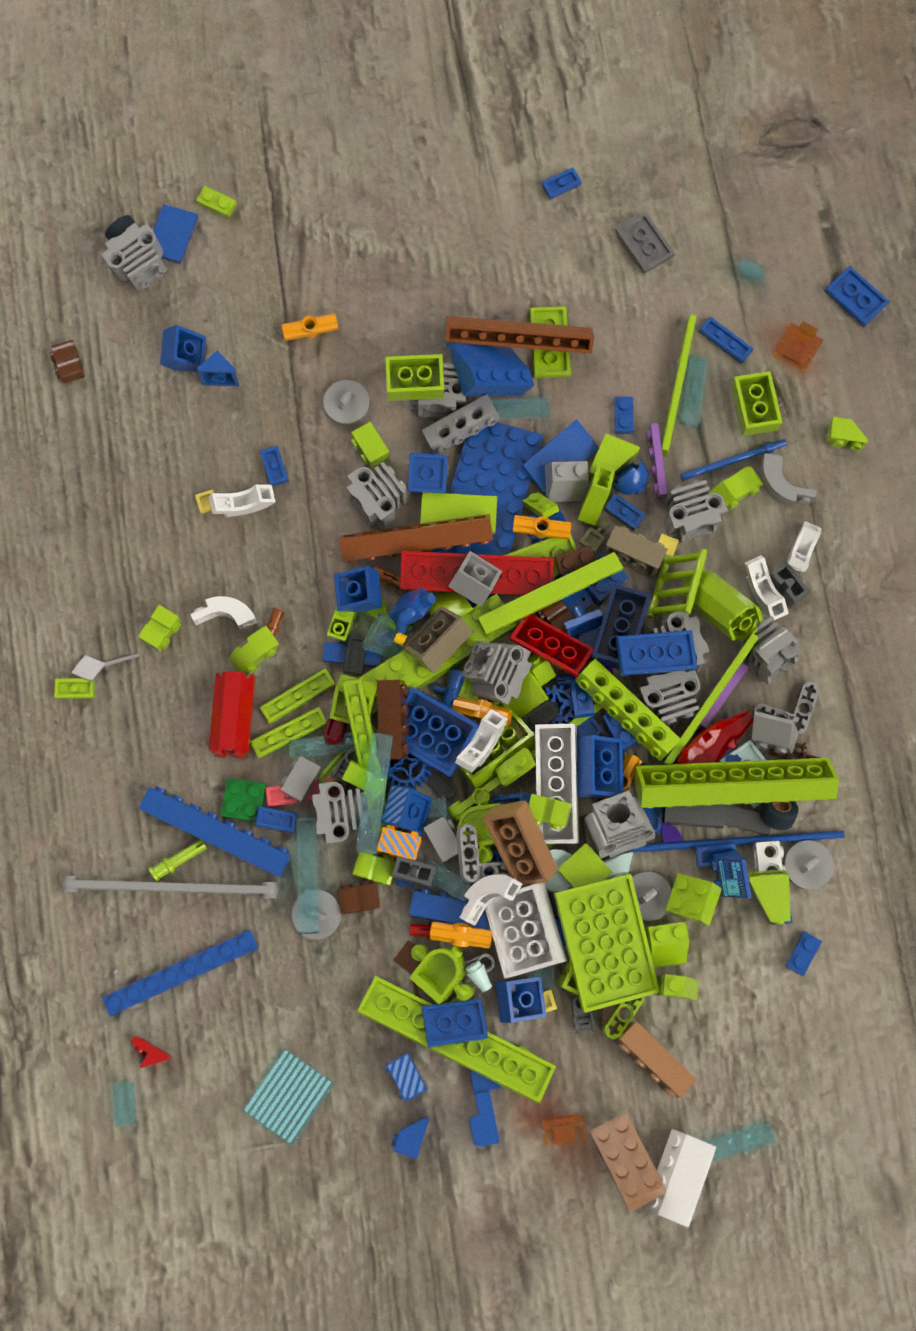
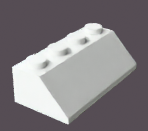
M672 1129L657 1169L665 1186L666 1194L645 1204L644 1209L689 1227L716 1146Z

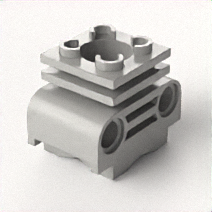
M136 223L129 226L123 234L107 241L105 244L108 250L101 254L117 278L121 281L130 280L137 291L146 288L150 282L161 278L168 271L161 260L163 248L147 223L140 228Z
M446 362L443 364L444 399L410 400V410L419 411L418 418H444L466 406V396H463L454 363Z
M383 462L380 464L381 470L378 466L374 468L375 475L369 468L360 467L347 476L352 483L347 487L349 493L348 500L353 507L362 513L364 521L369 528L375 525L379 529L388 528L396 520V508H400V501L403 505L406 504L407 488L401 480L398 481L394 476L395 472L392 467H387Z
M694 480L690 482V485L684 487L682 485L676 486L671 489L672 491H670L665 504L669 506V513L664 527L669 537L679 538L680 544L690 541L698 535L715 533L717 525L722 523V515L728 512L721 495L717 493L708 494L710 489L709 486L706 487V480Z
M674 612L670 614L665 624L660 626L659 630L654 628L650 634L692 630L697 669L695 671L699 672V667L705 664L704 656L709 653V649L701 636L698 617L690 618L685 612Z
M772 616L767 620L765 618L762 619L761 623H757L758 630L755 635L759 639L745 658L746 660L749 657L748 667L761 683L764 681L767 686L779 675V669L783 672L796 665L798 656L802 652L797 646L798 641L785 627L778 630L779 624L777 622L773 624L774 618ZM745 640V641H740V643H739L740 645H739L738 652L740 651V649L743 647V645L745 644V642H746L747 640Z
M476 641L461 676L469 681H473L471 689L476 696L486 701H496L508 705L511 698H518L522 682L532 666L527 661L530 651L519 645Z
M695 670L687 673L685 671H674L663 675H653L645 679V683L640 688L641 693L635 696L648 709L656 713V716L664 724L671 728L675 722L681 721L686 723L696 716L695 714L699 710V706L693 707L697 702L696 698L693 699V697L700 689V682Z
M337 782L319 784L320 794L312 795L317 812V835L325 834L326 844L344 841L349 835V825L351 824L353 830L357 829V824L359 823L361 829L365 828L364 824H368L367 812L362 810V804L366 802L365 794L360 792V788L356 789V794H352V790H348V795H345L343 786ZM332 786H336L340 790V794L336 798L329 795V789ZM336 826H342L345 829L343 836L339 837L334 834Z
M630 791L592 804L594 812L588 814L584 820L585 827L600 858L608 856L611 859L626 851L645 846L646 841L655 838V831L644 809L641 808L639 799L632 797Z

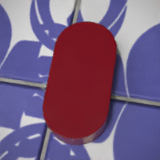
M329 717L323 733L325 742L330 745L340 743L344 738L348 723Z

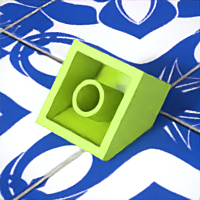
M341 674L335 687L330 718L350 724L342 681L355 678ZM363 680L371 718L377 696V684Z
M686 922L645 928L654 968L686 963L690 942Z

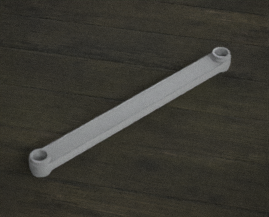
M63 876L62 892L78 893V890L242 894L261 895V899H277L278 883L262 882V886L94 881L79 880L78 876Z

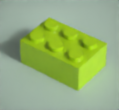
M442 354L385 357L388 401L444 399Z
M771 371L734 377L730 386L742 436L778 431L783 422Z

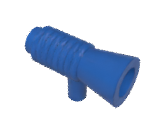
M449 669L447 687L436 684L433 687V692L444 694L442 702L451 708L453 707L454 699L459 697L460 688L465 680V677L461 676L463 672Z

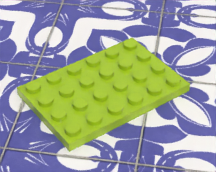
M631 874L554 893L583 1013L660 993Z

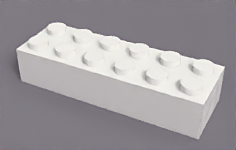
M535 725L536 795L572 803L567 827H562L561 830L549 827L550 823L543 821L542 825H537L546 844L579 843L577 725Z

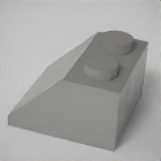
M588 461L551 462L546 464V497L553 502L583 501L589 480Z
M469 551L448 587L481 607L494 588L502 571Z
M755 711L752 740L756 747L767 750V748L774 749L776 753L786 755V753L792 754L799 734L794 722Z

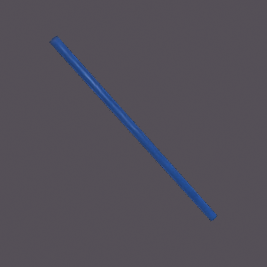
M844 830L651 843L631 851L634 853L693 849L696 846L734 842L736 846L751 845L757 842L844 838L845 833Z

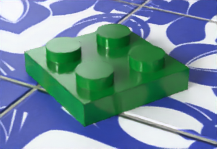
M227 778L220 816L255 822L257 809L259 806H263L266 784Z

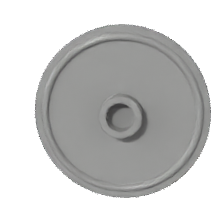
M341 380L332 384L327 389L323 403L325 412L330 419L339 424L349 425L365 417L369 410L370 399L366 389L358 382Z
M806 840L798 842L788 850L785 856L784 866L789 874L790 881L802 889L813 890L820 888L832 877L834 871L832 855L825 846L816 841Z
M641 872L634 875L632 879L642 920L655 921L662 918L667 913L665 910L672 892L670 884L664 877L654 872Z
M307 891L296 900L293 906V924L297 931L306 938L313 940L327 938L337 930L340 924V905L337 899L327 891Z

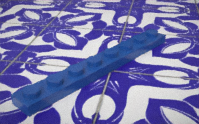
M248 930L106 995L102 999L109 1016H113L259 949L252 931Z

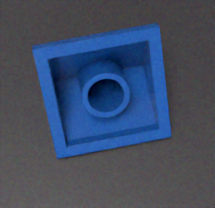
M218 350L197 367L202 385L239 386L235 368Z

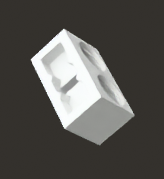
M779 841L757 842L752 845L755 871H767L768 867L774 870L786 871L785 866H782L781 858L784 857V851ZM765 848H770L773 851L772 858L765 855Z

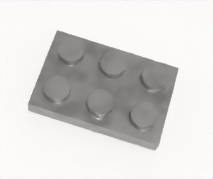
M646 211L615 228V233L644 274L673 258L675 252Z

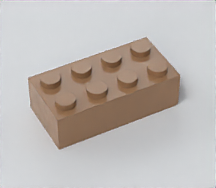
M526 800L494 806L483 818L511 878L522 883V886L544 883L550 880L558 868Z
M637 1021L631 1022L622 1035L616 1039L619 1042L617 1046L625 1054L630 1053L634 1057L632 1061L639 1068H646L649 1071L647 1073L648 1077L655 1083L660 1082L663 1085L662 1090L669 1097L681 1098L697 1081Z
M627 1113L590 1130L591 1138L629 1212L666 1194L665 1186Z

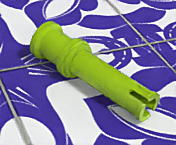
M199 839L171 858H163L161 863L154 867L150 866L148 869L156 882H160L162 877L169 873H174L175 868L202 851L207 850L202 839Z

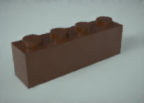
M403 680L377 681L379 760L407 759L409 754V744L406 743V735L409 733V727L406 723L408 705L405 704L408 687Z

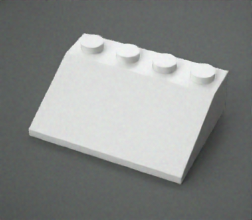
M545 883L533 884L519 889L513 901L507 898H497L486 906L485 911L490 929L492 930L504 979L567 961Z

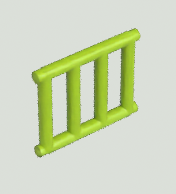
M701 549L698 553L673 557L664 556L649 606L648 618H654V615L674 612L691 614L706 560V549ZM697 560L696 567L693 570L667 573L670 564ZM693 577L689 587L662 590L664 581ZM688 595L686 604L657 607L660 598Z

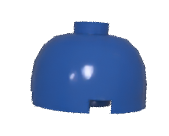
M640 459L637 460V465L633 462L616 474L619 478L613 479L612 485L618 492L624 495H631L633 493L638 495L645 490L644 485L647 483L649 475L646 466Z

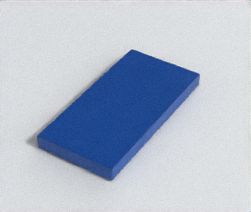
M576 419L521 467L541 492L546 495V464L551 462L585 461L599 449V446Z
M692 630L616 637L621 676L697 669Z

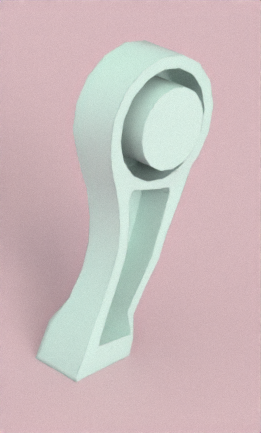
M550 850L557 868L572 856L563 850ZM632 851L603 861L613 872L609 877L629 872L633 855ZM558 871L554 873L548 882H544L547 891L550 893L572 888Z

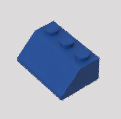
M595 735L578 738L577 797L604 799L623 793V739Z

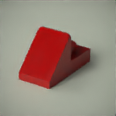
M134 1036L131 1044L135 1045L134 1050L143 1055L145 1052L148 1053L139 1068L165 1062L172 1058L170 1054L140 1036Z

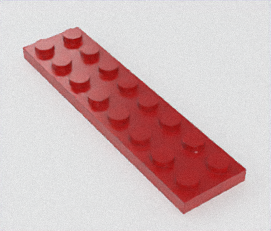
M401 551L400 590L424 588L425 591L455 592L448 586L467 554ZM476 554L502 571L490 594L524 596L553 582L554 558Z

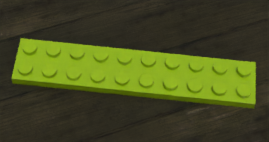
M377 976L374 977L357 1010L358 1014L538 1105L540 1104L556 1068L555 1065L487 1032V1040L428 1048L421 1008L422 1006L433 1004Z

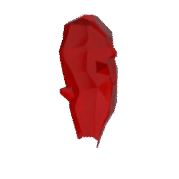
M749 710L715 721L702 730L686 748L682 749L677 764L716 763L729 748L735 749L737 747L736 741L754 722V718L748 712Z

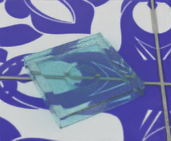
M378 613L361 646L366 650L388 658L394 657L399 654L402 648L401 645L394 642L397 626L389 616ZM410 624L407 625L406 632L403 634L408 637L413 627Z

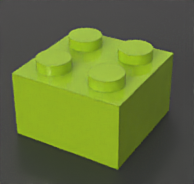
M678 873L665 911L675 917L710 926L722 889L713 882Z

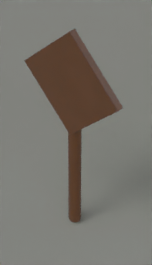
M408 940L393 961L412 975L421 961L413 959L411 951L416 945ZM413 982L414 995L419 997L417 984Z

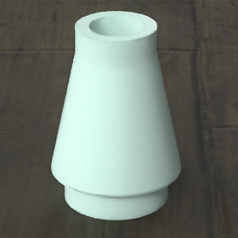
M476 961L466 968V975L482 992L492 987L485 966L480 961Z

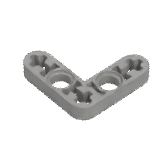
M806 682L800 689L792 714L766 704H758L753 709L752 716L754 718L755 711L757 712L762 708L765 714L769 715L773 712L772 716L782 715L784 719L792 720L794 724L801 717L803 719L800 722V726L803 728L798 730V735H801L808 728L819 694V687L814 682ZM812 687L811 691H813L814 693H812L809 696L808 700H806L805 698L807 696L808 691L805 689ZM806 704L809 708L808 713H801L799 705Z
M471 824L462 825L458 828L456 835L460 877L464 882L476 883L486 877L484 874L486 867H490L493 870V875L499 874V870L506 869L504 862L479 863L476 829ZM463 831L470 832V836L466 837V835H463ZM465 842H472V844L463 845ZM466 848L471 849L473 852L471 859H467L464 856ZM473 861L472 865H465V863ZM469 866L470 871L474 872V875L471 876V879L469 875H466V872L469 871ZM500 873L501 875H506L510 877V875H507V873Z

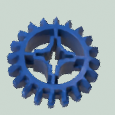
M407 756L406 762L410 764V774H408L407 769L404 767V759L394 764V767H391L393 760H383L385 763H382L384 767L382 772L384 776L387 775L385 782L391 781L390 787L397 784V786H411L412 789L416 790V784L420 788L423 787L421 780L426 783L428 782V778L425 775H432V772L427 769H432L433 767L417 758H409ZM423 764L419 775L413 778V770ZM393 773H403L407 776L408 780L399 779Z

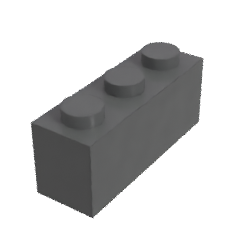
M725 804L665 807L664 823L680 826L724 828Z

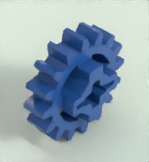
M553 685L552 690L546 687L547 697L551 695V701L555 703L556 700L557 704L561 705L558 716L551 721V724H562V722L568 724V718L573 720L575 717L572 714L575 712L573 697L569 695L570 689L568 688L564 691L563 685L559 689ZM569 709V712L563 717L562 712Z

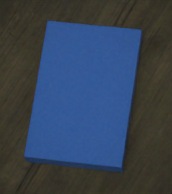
M163 204L153 230L163 248L161 259L181 264L198 219L197 213Z
M851 266L824 291L863 327L890 302Z
M481 998L428 1005L421 1008L428 1048L488 1039Z

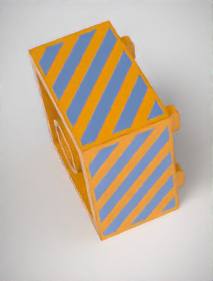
M388 825L387 828L383 827L377 853L378 855H387L394 859L400 856L417 861L422 837L418 836V832L412 831L411 834L397 831L394 826Z

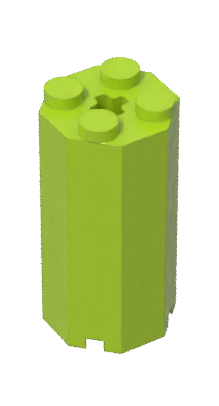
M703 568L693 609L731 640H747L751 633L755 634L757 632V622L761 623L763 619L760 608L713 571ZM693 577L683 583V587H689ZM683 595L686 601L688 595Z

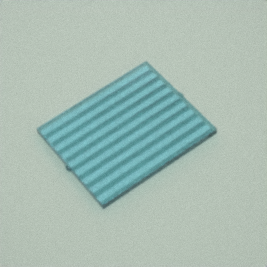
M284 1049L242 1111L262 1124L266 1130H270L293 1146L335 1083L312 1068V1065L305 1063L290 1051Z

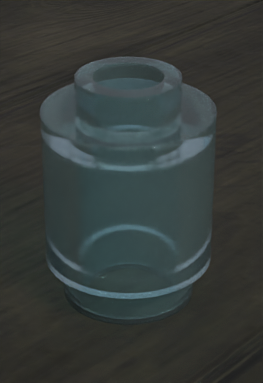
M743 258L737 267V271L740 272L741 276L754 283L757 280L760 281L765 274L764 266L750 258Z

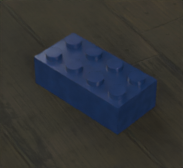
M614 584L592 654V661L596 659L602 665L620 670L616 637L640 635L651 594Z

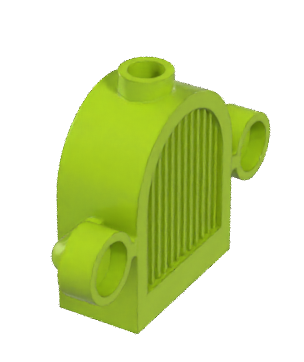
M478 788L472 794L473 802L478 805L467 809L462 814L457 830L460 826L466 824L474 826L477 832L478 847H480L478 848L479 863H489L493 857L490 847H496L483 818L494 806L503 804H488V791ZM463 831V835H466V837L470 836V832Z
M423 944L412 948L411 955L413 959L421 961V963L410 976V979L438 1004L446 1002L453 991L456 992L457 997L462 1001L470 999L474 994L473 987L470 984H460L466 973V963L461 949L456 946L452 948L442 947L429 953L427 946Z

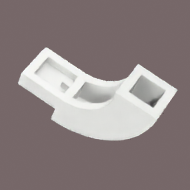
M255 485L248 490L238 493H212L208 496L212 513L224 514L225 517L253 513L267 508L276 502L272 485Z
M804 521L787 559V563L791 568L806 572L822 528Z
M760 555L745 562L748 585L764 614L768 618L772 616L774 620L789 614L784 597L780 595L772 583L765 558Z
M225 596L205 599L208 607H199L191 614L195 625L218 616L231 618L236 622L240 630L257 623L254 614L244 603Z
M491 709L483 717L475 736L456 758L455 763L471 773L477 766L480 767L495 747L508 719Z
M501 874L490 875L480 879L464 895V897L469 899V902L463 908L460 918L475 926L486 906L491 901L497 898H507L513 901L522 883Z

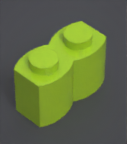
M364 849V852L359 851L352 875L391 886L393 880L392 873L396 862H394L393 857L383 855L382 858L377 857L375 852Z

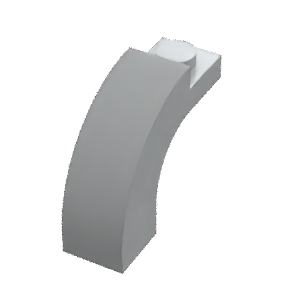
M765 453L761 459L760 477L768 494L779 503L789 507H793L796 501L801 504L812 503L816 498L817 490L795 487L789 484L782 474L783 456Z

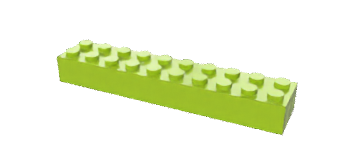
M495 594L487 599L481 607L477 605L471 612L462 616L473 633L434 673L425 669L410 654L403 650L362 675V680L376 684L379 680H403L407 684L409 694L412 687L422 689L448 673L449 669H455L468 661L476 641L499 642L515 631L517 623L514 622L486 636L478 621V617L504 605L499 596ZM377 696L371 714V720L378 716Z
M829 758L636 766L635 788L641 808L809 800L826 801L837 799L839 778Z

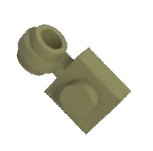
M601 518L595 526L597 531L590 527L579 543L584 547L591 545L592 551L595 554L606 538L600 533L607 531L611 525L608 523L609 520Z

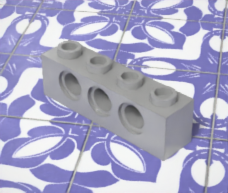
M488 394L426 427L422 432L433 452L439 454L444 453L455 444L462 443L469 436L478 434L482 429L493 426L500 420V417ZM465 424L463 428H459L460 425Z

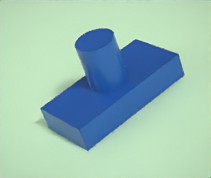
M577 606L572 609L575 619L564 623L565 633L573 637L601 626L603 614L600 609L585 614L582 606Z

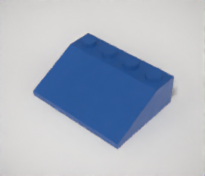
M450 343L448 345L463 396H484L486 394L488 396H522L534 386L529 368L511 347Z
M412 687L405 699V704L408 705L406 723L409 727V733L406 735V743L409 744V753L451 777L459 766L455 763L456 758L471 742L480 724L422 690Z

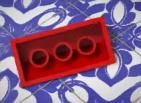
M533 614L524 617L509 638L514 643L575 677H578L587 667L594 648Z

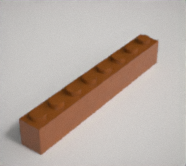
M446 316L444 328L445 342L592 354L594 342L593 330L587 327Z
M490 514L343 534L339 537L342 561L355 563L359 559L364 558L366 560H375L378 556L394 557L396 554L401 553V551L422 550V552H431L434 548L447 550L455 545L467 547L471 543L476 542L478 544H487L493 540Z

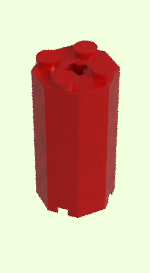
M224 671L222 676L219 672L215 673L208 748L214 754V757L226 758V755H233L235 759H245L246 755H249L256 683L254 675L250 674V678L245 677L246 673Z

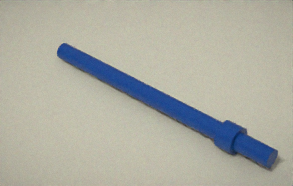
M785 439L773 443L768 442L763 444L762 447L682 473L680 476L682 481L764 453L770 454L776 449L787 446V442Z

